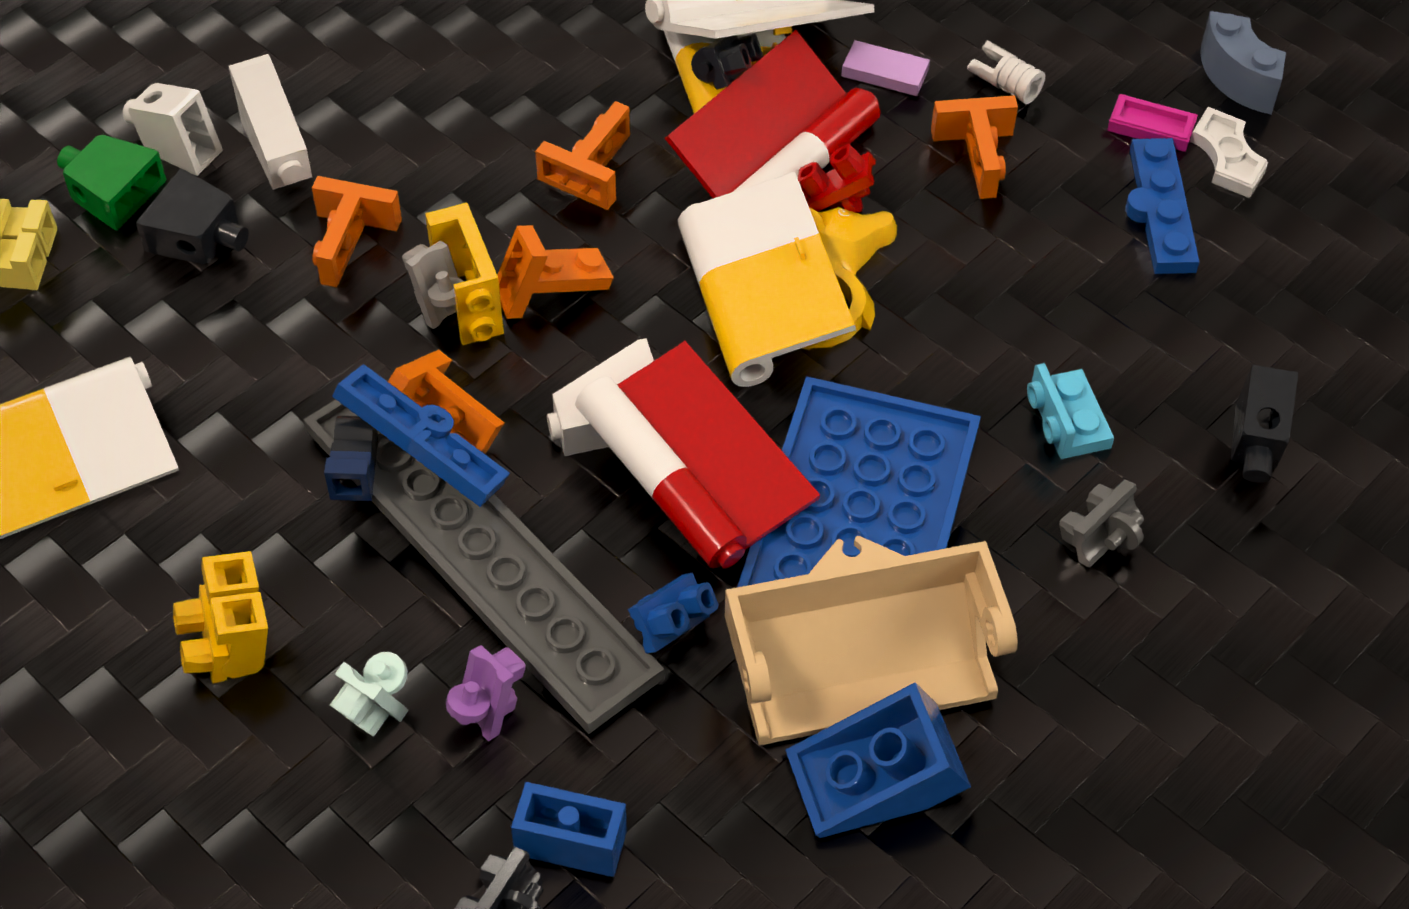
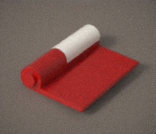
M795 30L665 137V140L710 196L716 198L795 172L798 178L799 169L811 162H817L823 169L830 163L831 155L835 150L846 144H851L879 119L880 108L877 98L870 91L854 88L846 93L798 31Z
M686 341L619 384H616L608 376L592 381L580 392L576 399V408L710 568L722 566L723 569H727L733 566L743 557L747 548L820 499L818 491Z

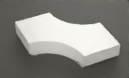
M1208 107L1193 130L1190 142L1202 148L1210 156L1215 168L1212 183L1250 198L1265 174L1268 162L1265 158L1256 154L1246 143L1243 135L1245 121Z

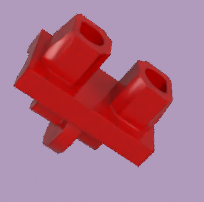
M846 144L835 150L831 155L830 164L833 166V170L825 173L817 162H811L799 169L798 181L805 194L804 196L809 208L819 212L829 206L831 209L844 207L846 210L859 213L863 209L861 198L869 195V186L874 185L872 166L876 164V160L870 152L860 155L850 144Z

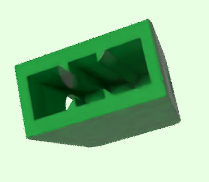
M106 135L96 136L82 151L72 146H66L60 151L57 158L58 167L64 170L63 176L70 197L116 231L166 181L159 151Z

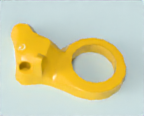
M840 207L823 212H817L809 208L842 293L849 301V311L856 330L803 347V349L811 350V348L833 347L850 340L862 327L871 330L875 318L874 302L866 287L856 276V272L878 249L895 241L897 225L892 213L882 211L862 215Z

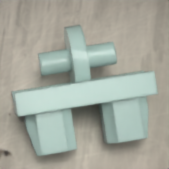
M380 652L367 661L363 676L343 662L335 675L343 680L345 684L330 706L373 737L389 715L401 722L409 710L395 699L392 694L397 693L407 680L408 670L405 662L394 653Z

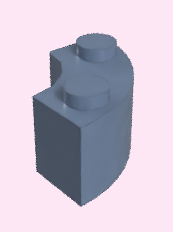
M1210 11L1201 45V60L1208 77L1220 91L1232 100L1250 109L1272 114L1282 82L1286 52L1271 48L1259 40L1251 29L1250 18Z

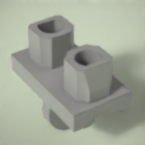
M442 241L429 248L424 244H419L402 256L425 322L432 329L439 326L447 316L457 313L453 284L464 282L458 278L448 245Z

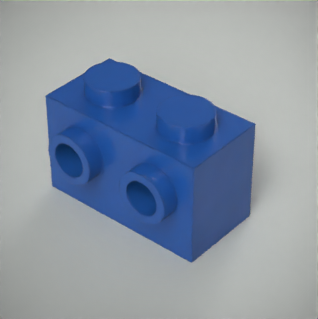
M525 782L511 826L513 845L527 851L531 859L614 877L627 833L626 804Z

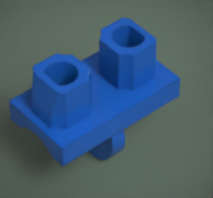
M693 573L679 576L653 594L645 596L637 604L629 608L628 611L634 620L636 629L642 632L643 648L647 654L657 652L708 618L711 613L718 609L719 604L711 585L708 582L697 584Z

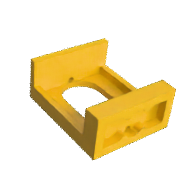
M468 203L425 213L430 247L439 241L447 244L458 277L465 276L467 280L453 284L462 345L485 341L504 334L498 276Z

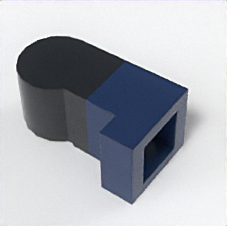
M338 415L336 418L334 442L331 445L330 457L326 458L324 470L330 500L372 501L378 431L359 416ZM360 479L361 485L352 488L345 487L339 480Z

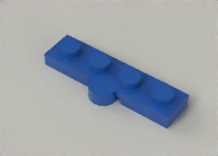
M1173 138L1132 139L1130 155L1137 188L1129 193L1125 212L1130 219L1139 223H1146L1145 230L1154 274L1197 273L1200 261Z
M364 364L338 383L332 395L333 398L386 436L390 441L394 442L479 507L504 485L510 474L460 435L450 433L454 420L447 410L436 405L419 406Z

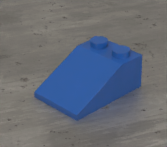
M916 682L785 750L814 832L819 838L927 810L971 787L937 703Z

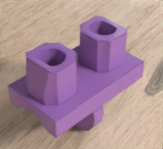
M482 645L471 650L463 683L454 686L448 693L446 709L449 714L462 725L477 722L482 729V736L488 741L497 737L500 734L504 715L515 710L517 697L512 689V684L523 677L526 667L524 661L508 647L493 655Z

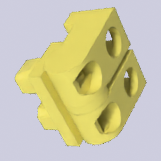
M0 199V287L38 290L47 263L46 257H49L58 229L47 200H30L28 207H11L9 199Z

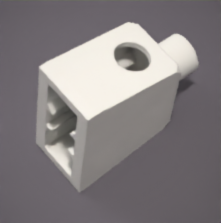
M155 83L150 85L136 99L127 101L123 108L124 120L135 125L144 147L159 151L161 159L193 175L198 176L223 151L198 90Z

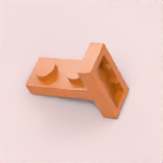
M1015 95L934 102L931 125L933 141L966 140L980 199L996 198L999 181L1005 179V160L1003 155H997L996 150L998 147V137L1013 136L1018 110Z
M615 101L605 114H600L597 117L592 130L583 140L580 139L576 142L572 152L543 141L535 151L537 180L608 210L616 201V176L614 170L605 166L630 136L629 106Z
M317 176L312 186L317 216L328 218L327 232L323 240H319L315 244L312 258L314 266L318 268L322 285L338 287L364 226L397 232L402 220L398 191Z
M533 225L516 227L497 274L501 308L507 319L523 318L533 293L609 290L614 279L598 248L545 250Z
M436 350L394 370L388 380L391 385L421 407L436 405L447 410L454 420L450 433H457L486 454L505 422L444 375L452 359L440 350Z

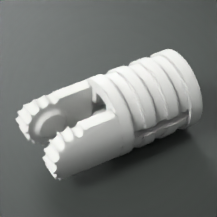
M988 40L983 45L982 50H984L983 52L989 58L998 62L995 69L977 59H973L967 66V70L997 88H1002L1006 93H1010L1012 96L1015 95L1017 99L1025 104L1031 103L1037 97L1045 82V73L1043 71L1035 69L1030 64H1026L1023 60L1018 59L1015 55Z

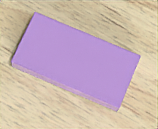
M854 40L842 66V76L917 96L929 70L930 60Z

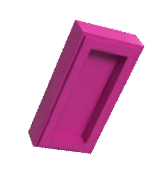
M1119 94L1107 131L1136 139L1173 138L1175 149L1186 152L1198 115Z

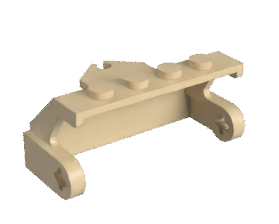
M856 536L854 546L861 553L858 556L849 557L842 551L843 540L838 539L809 574L726 589L725 619L759 746L815 735L914 682L937 703L939 710L996 699L998 687L987 658L986 642L991 654L997 657L1015 653L1018 641L1013 615L986 541L903 556L866 538Z

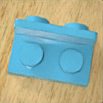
M1045 363L1035 365L1032 382L1027 385L1028 399L1032 408H1038L1043 419L1045 438L1049 444L1054 443L1060 459L1111 449L1114 436L1083 370L1079 369L1050 376Z

